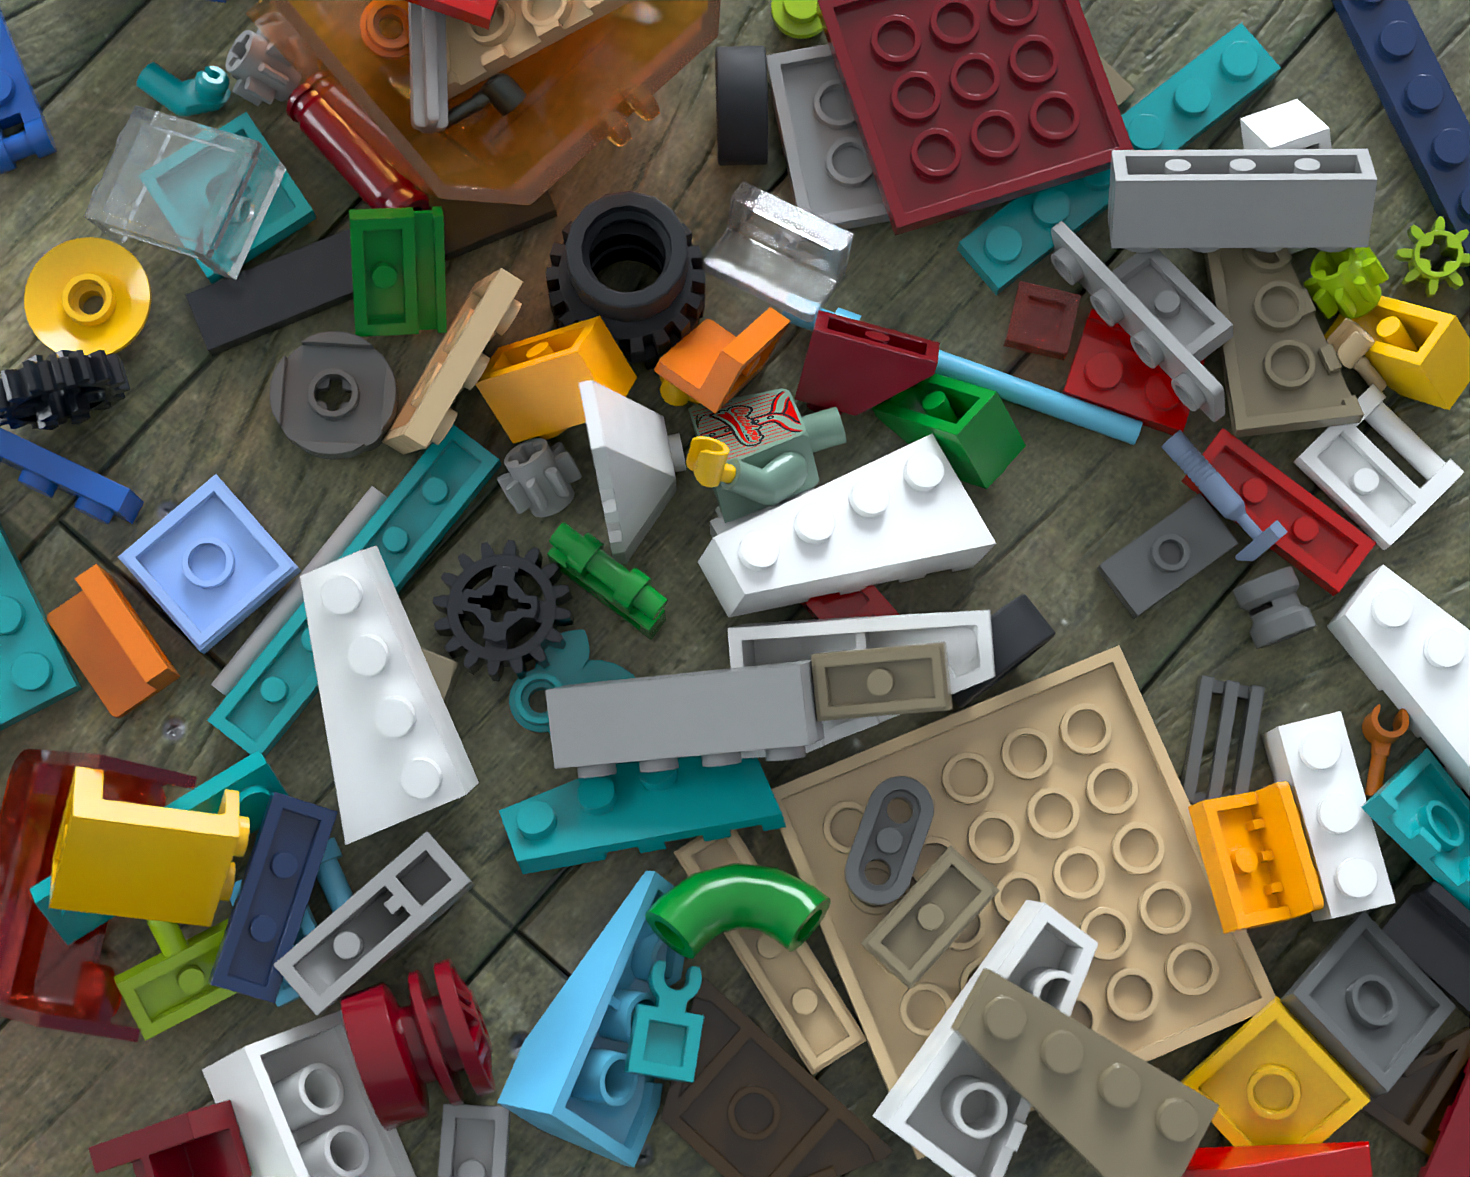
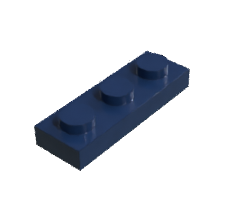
M271 792L208 980L210 985L275 1003L283 976L275 968L274 964L294 947L338 813L337 811L278 792Z

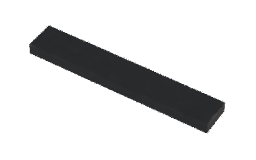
M533 155L428 197V210H432L433 206H442L444 215L445 262L557 217L556 208ZM350 229L186 294L209 353L214 356L352 300Z

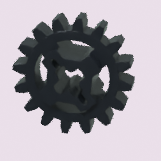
M513 540L507 541L503 554L495 555L489 543L485 542L481 544L482 559L474 562L469 556L462 553L458 556V559L464 571L459 576L446 572L442 574L441 579L449 588L450 594L433 598V604L436 609L447 614V617L441 618L434 623L435 630L440 636H453L444 647L452 659L460 657L467 652L463 666L469 673L474 675L481 669L483 664H487L489 676L493 681L499 682L504 668L512 667L518 678L522 680L526 677L527 672L525 663L534 660L544 669L550 665L544 652L548 645L559 649L565 648L566 642L557 631L558 626L573 625L574 617L571 611L561 608L559 605L573 599L572 593L568 585L553 586L558 582L562 573L556 563L549 564L540 569L543 556L536 547H533L522 558ZM492 575V578L478 589H473L481 580ZM522 576L528 577L541 588L545 601L539 600L537 596L526 595L523 592ZM504 600H511L516 611L506 612L503 622H497L491 610H501ZM463 621H469L471 625L484 628L483 638L485 640V647L477 644L467 635ZM536 632L527 642L515 647V643L528 633Z

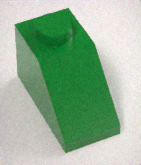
M936 373L872 408L876 417L908 445L933 434L959 480L987 489L1002 475L1007 466L1026 447L997 391Z

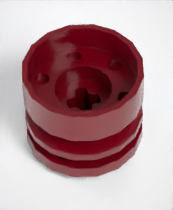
M450 958L434 963L433 969L439 991L437 995L432 996L422 973L419 970H415L408 974V991L411 1004L400 1008L394 994L384 982L348 994L341 999L343 1021L356 1067L375 1115L382 1127L387 1131L429 1116V1096L426 1085L428 1083L438 1081L444 1095L453 1106L464 1103V1094L459 1076L461 1071L466 1070L468 1078L479 1097L495 1092V1081L492 1072L493 1048L483 1015L473 991L468 988L459 976Z

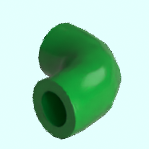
M731 863L693 873L661 896L646 912L645 917L652 930L665 944L688 959H693L706 944L721 933L737 929L759 931L775 939L791 952L800 947L815 931L827 913L831 901L830 898L816 887L777 867Z

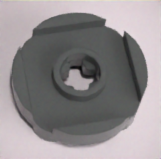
M321 332L301 341L302 346L293 350L288 358L284 356L278 363L270 383L272 413L289 441L310 455L331 460L355 457L362 452L378 448L396 418L399 405L397 380L383 355L362 337L347 332ZM332 381H342L344 391L352 393L349 402L342 403L339 410L329 411L326 402L318 401L319 392L329 391Z

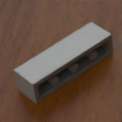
M1112 150L1108 201V225L1111 248H1125L1136 253H1147L1157 248H1189L1196 252L1209 253L1220 248H1253L1260 252H1277L1283 248H1317L1325 252H1340L1347 248L1368 247L1377 177L1369 150Z
M811 660L569 684L545 690L554 769L577 767L578 778L616 774V763L639 761L640 772L671 770L679 768L678 757L699 755L702 756L704 767L730 765L742 762L741 752L765 750L767 761L796 759L806 756L805 746L824 739L823 721H817Z

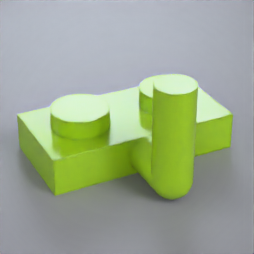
M229 918L187 940L178 923L146 919L162 953L114 977L115 983L145 1041L238 993L208 983Z

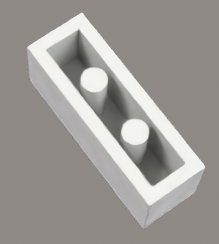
M1341 711L1278 726L1261 735L1274 783L1286 781L1290 785L1294 802L1301 815V826L1313 867L1319 876L1324 907L1311 913L1313 922L1396 903L1372 818L1361 808L1367 801Z

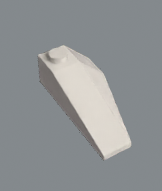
M593 380L580 382L579 387L612 556L620 564H626L676 493L675 472L686 470L680 434L667 435L664 416Z
M990 610L751 623L728 628L731 668L811 660V655L814 653L946 642L951 694L995 677ZM898 715L823 721L824 739L805 746L806 753ZM765 750L743 751L741 756L742 758L766 757Z

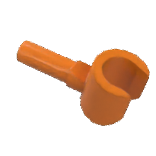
M1380 704L1364 718L1362 732L1366 740L1371 743V759L1365 795L1373 796L1383 786L1387 757L1390 755L1391 745L1408 729L1410 723L1409 715L1403 708L1395 715L1393 731L1384 730L1378 722Z

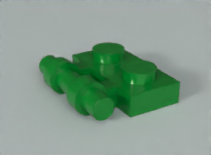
M563 522L549 540V543L553 545L547 553L550 564L556 563L563 575L651 640L666 621L664 607L668 599L650 585L652 579L635 567L629 571L603 550L605 544L588 532L583 536Z

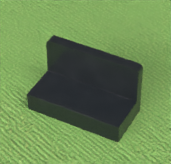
M1435 881L1413 885L1381 922L1379 927L1457 1008L1470 1018V911Z

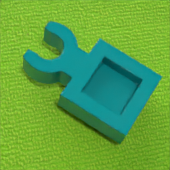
M657 960L651 966L648 974V985L651 993L656 998L655 1006L642 1004L635 1006L624 1072L693 1083L704 1015L687 1013L685 1011L687 1001L697 994L701 986V969L696 966L689 967L685 975L686 981L683 988L673 990L666 985L664 980L666 961Z

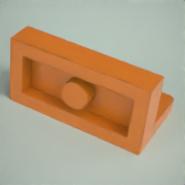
M769 307L736 337L713 320L705 319L659 359L654 371L716 414L765 367L791 320Z
M95 564L75 578L82 591L47 615V621L110 714L116 718H122L181 676L112 575Z

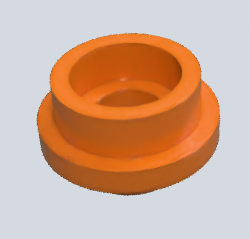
M373 0L364 9L360 19L359 30L362 41L373 54L385 59H398L409 54V13L407 1ZM387 18L394 19L401 25L402 34L395 39L386 38L379 30V23Z

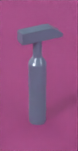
M1181 430L1161 446L1171 459L1180 466V469L1184 470L1188 478L1195 483L1222 516L1236 521L1253 539L1250 544L1235 556L1237 560H1256L1288 532L1278 520L1265 531H1262L1246 513L1244 500L1219 472L1212 467L1208 460L1201 455V452L1194 447L1193 443Z

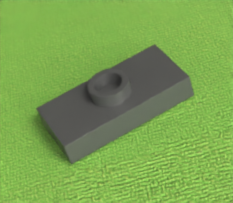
M1199 493L1101 563L1096 569L1133 619H1135L1233 549L1238 542L1205 498Z

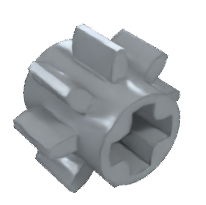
M273 25L268 31L259 28L257 33L251 30L244 31L233 43L226 59V70L231 73V77L238 80L232 91L256 106H259L262 101L270 105L274 98L280 102L288 99L299 85L304 72V63L299 60V55L293 52L297 40Z
M534 438L520 443L506 455L504 464L509 473L501 475L497 478V481L518 514L523 513L529 508L534 516L547 517L560 512L571 503L575 493L570 483L582 478V475L570 453L566 452L562 442L549 447L545 439Z

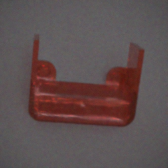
M25 749L17 756L12 765L0 810V1016L42 1028L138 1042L141 1029L111 1021V1018L115 1016L119 1009L122 995L115 983V972L112 967L99 963L108 921L67 945L37 907L29 888L51 876L52 859L76 767L104 770L102 800L165 807L163 787L194 790L197 777L101 754Z

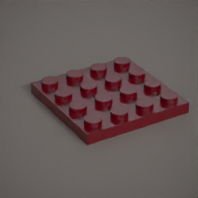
M817 0L816 10L895 236L1111 169L1112 150H1134L1079 0Z

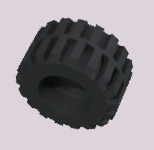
M572 221L562 230L564 242L562 244L554 242L549 254L551 267H547L546 270L548 296L558 329L600 316L581 301L570 282L565 245L571 224L573 223ZM624 222L613 224L599 233L592 243L589 259L595 276L605 267L627 260L644 263L660 275L663 272L666 254L664 244L655 231L643 224ZM682 223V226L686 232L689 268L683 290L667 309L645 320L622 322L600 316L632 370L633 363L639 362L645 363L646 370L655 368L659 357L666 354L698 326V319L703 318L705 309L703 255L699 245L693 246L692 232L684 223Z

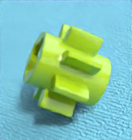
M1438 217L1432 226V231L1426 234L1413 224L1407 230L1409 239L1415 244L1412 249H1399L1394 253V259L1408 262L1409 272L1401 283L1405 286L1411 284L1416 279L1426 284L1425 293L1427 298H1432L1435 295L1439 283L1444 280L1451 288L1459 289L1464 283L1462 277L1455 270L1459 266H1470V254L1463 253L1461 244L1468 236L1469 231L1467 229L1461 230L1456 235L1445 231L1444 217ZM1432 243L1439 245L1440 255L1450 257V261L1446 262L1438 272L1431 271L1430 260L1420 258V254L1425 253Z
M1369 246L1357 247L1355 250L1347 248L1340 252L1320 251L1311 263L1310 271L1313 277L1306 280L1303 286L1312 296L1313 302L1325 318H1331L1338 311L1343 317L1352 319L1369 313L1378 304L1381 298V288L1378 284L1387 281L1389 276Z

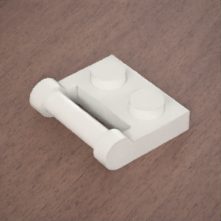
M1372 384L1357 399L1364 413L1361 422L1365 420L1427 481L1418 488L1357 428L1360 423L1329 426L1294 463L1368 536L1385 550L1464 471L1451 458L1444 462L1382 402L1386 396Z

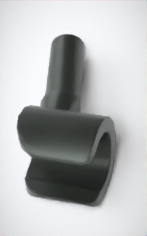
M503 73L495 74L482 85L479 92L448 110L447 128L481 111L489 103L503 117L525 99L526 93L511 76Z

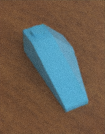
M648 870L644 872L523 1042L497 1102L539 1130L624 1166L633 1168L636 1165L659 1109L663 1084L654 1082L655 1077L624 1072L634 1010L638 1004L655 1006L656 998L651 993L648 985V974L653 963L657 960L666 961L664 980L670 988V985L675 984L681 979L685 958L665 944L647 923L646 912L661 896L675 887L657 872Z

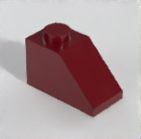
M818 310L795 400L806 402V406L814 412L837 407L840 415L843 412L856 416L934 375L938 364L940 343Z

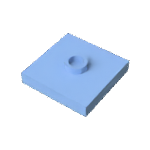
M217 474L118 556L121 562L203 654L208 652L301 572L298 566Z

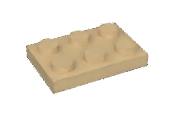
M500 268L474 284L448 328L447 333H445L392 426L382 440L384 444L404 455L424 448L427 449L432 442L436 445L442 442L458 412L450 408L451 404L464 387L471 390L475 386L489 363L490 357L482 353L485 346L496 333L502 336L517 316L522 303L514 299L523 281Z

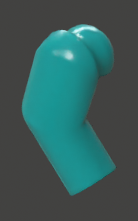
M152 62L142 70L137 80V87L180 117L219 110L230 98V79L224 70L216 66H206L204 71L196 73V78L181 81L156 62Z

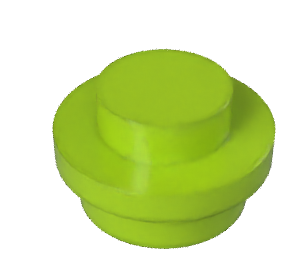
M772 0V19L777 28L784 34L797 39H806L823 31L816 10L817 0Z

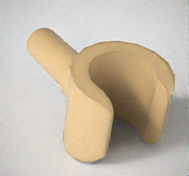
M1346 318L1329 336L1327 343H1332L1338 359L1348 369L1353 368L1357 371L1369 387L1374 384L1380 391H1383L1387 385L1386 381L1364 355L1375 343L1374 339L1353 320Z

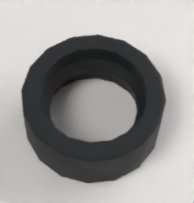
M764 46L716 47L715 78L718 164L720 166L765 165L768 163L766 49Z
M634 191L609 193L586 205L573 221L565 245L572 286L581 301L602 317L622 322L649 319L667 309L683 290L689 268L686 232L674 211L654 196ZM635 222L646 225L658 234L664 244L666 261L663 272L652 285L641 291L622 293L610 290L598 281L591 269L589 254L592 243L602 230L613 224Z
M1025 594L1015 598L991 615L995 677L951 694L952 699L960 708L973 701L1004 678L1054 637L1055 631Z

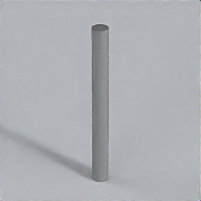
M373 486L369 488L211 683L213 687L225 696L230 693L304 602L300 576L338 560L386 501L387 497Z

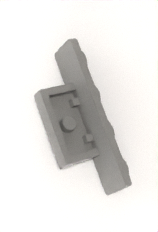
M1060 221L1052 227L1051 234L1054 253L1051 255V260L1062 278L1071 285L1079 282L1090 293L1091 303L1098 315L1110 326L1118 323L1131 336L1130 342L1133 349L1147 366L1155 368L1159 365L1172 379L1171 385L1174 392L1191 411H1196L1200 408L1213 422L1224 416V388L1200 361L1233 337V324L1158 248L1147 253H1136L1111 272L1064 222Z

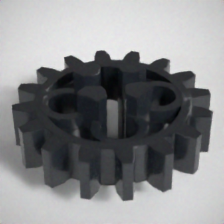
M61 349L56 353L49 354L46 360H43L42 355H34L22 362L23 368L1 371L0 426L9 424L10 429H18L31 424L32 429L54 430L59 425L65 424L69 418L71 424L78 425L91 418L89 412L111 408L110 402L123 400L126 398L124 392L130 390L123 361H120L117 353L106 356L105 350H98L84 355L83 349L76 351Z

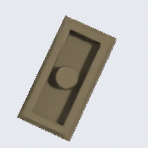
M946 642L814 653L811 655L817 721L945 711L953 708Z
M949 846L861 942V945L908 989H911L1000 890L952 846Z

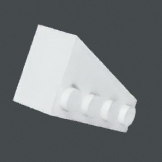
M930 434L713 537L700 557L698 564L728 618L807 602L811 597L840 592V595L861 591L866 586L899 580L900 583L924 578L926 574L948 569H952V572L973 568L991 550L996 542L934 435Z
M374 546L357 551L301 575L300 580L345 845L460 798L470 792L479 781L378 547Z
M1382 565L1362 579L1329 622L1327 628L1379 691L1383 690L1399 711L1402 708L1407 711L1410 722L1409 729L1417 738L1421 737L1443 763L1446 772L1458 787L1464 789L1470 797V630L1385 565Z
M1026 900L875 1111L873 1117L954 1177H1004L1013 1151L1017 1152L1027 1125L1024 1123L1031 1105L1017 1091L1005 1083L950 1027L983 968L994 971L1070 1016L1098 942L1046 903Z

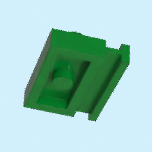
M433 206L432 210L413 211V207L349 210L355 335L360 337L419 334V330L437 329L438 333H447L444 215L442 206Z

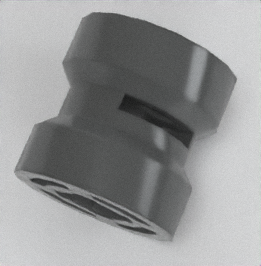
M1293 567L1283 568L1260 576L1232 590L1239 608L1248 611L1253 624L1249 633L1256 649L1285 641L1317 626L1310 608L1301 605L1296 594L1300 584Z

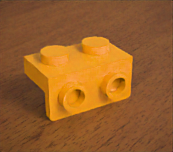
M1288 782L1273 783L1254 792L1203 800L1188 807L1224 934L1289 921L1323 909L1324 901L1320 890L1319 876L1313 867L1301 826V815L1294 802Z

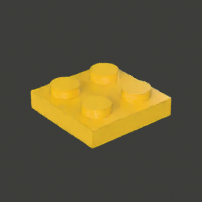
M1278 996L1272 999L1180 1081L1220 1105L1211 1122L1233 1146L1322 1143L1370 1102V1094L1282 1004Z

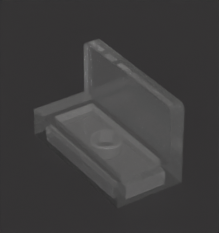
M742 181L730 200L727 229L705 258L704 270L806 322H812L816 318L818 310L822 309L846 273L853 234Z

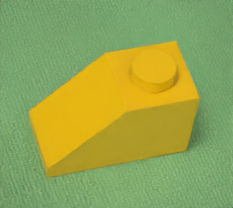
M1381 295L1378 304L1369 313L1351 319L1374 339L1375 343L1364 355L1386 381L1387 386L1399 395L1450 410L1469 384L1470 338L1455 315ZM1339 314L1324 335L1326 341L1346 319L1341 314Z

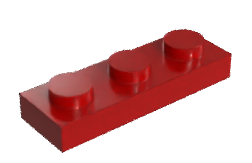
M1224 428L1219 431L1202 453L1212 467L1219 472L1244 500L1246 513L1262 531H1265L1276 520L1288 531L1270 549L1332 596L1340 592L1376 544L1374 540ZM1185 475L1181 482L1195 493H1201L1205 500L1213 505L1195 483Z

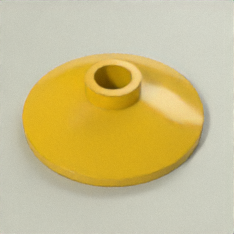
M76 238L52 248L36 263L25 286L24 309L34 334L45 346L55 353L61 349L72 351L83 349L84 355H88L98 350H105L107 356L123 350L142 331L150 313L151 287L147 274L140 262L123 246L102 238ZM93 296L102 297L103 306L99 312L95 314L84 313L83 307L89 298Z

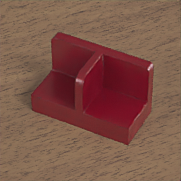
M231 1100L180 1114L88 1148L95 1173L132 1163L136 1177L252 1176Z

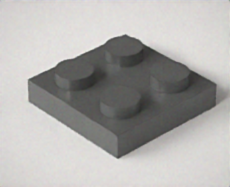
M1365 911L1348 920L1280 1000L1373 1098L1387 1093L1457 1007Z

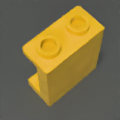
M76 767L52 859L49 908L211 927L219 901L229 902L235 880V862H231L233 856L243 857L247 848L250 820L249 817L239 816V791L225 789L218 814L102 800L104 770Z

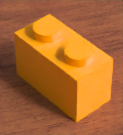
M597 316L498 347L475 385L514 444L538 436L545 440L551 439L569 427L586 423L579 387L580 382L593 380L626 397L637 376L602 318Z

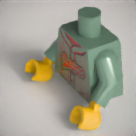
M660 376V392L665 402L674 406L685 405L688 401L693 403V407L688 408L696 437L692 439L685 463L691 471H694L695 478L701 485L712 487L725 523L768 506H776L787 498L814 488L819 482V476L813 453L847 443L837 407L801 417L790 390L781 388L742 397L734 396L715 414Z

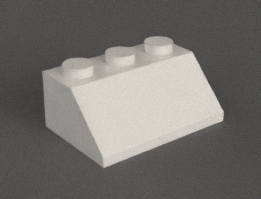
M342 1010L247 1045L202 1069L215 1103L231 1100L252 1171L251 1177H416L397 1129L385 1130L371 1106L348 1041Z

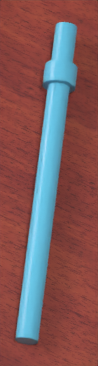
M788 297L782 313L783 316L791 320L790 324L813 331L818 310L858 321L861 319V315L839 307L836 313L792 297ZM939 350L936 374L997 391L1002 399L1132 445L1137 441L1142 421Z

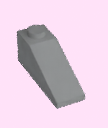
M426 831L279 959L274 966L311 1010L319 1016L424 931L472 889L475 884L436 839Z

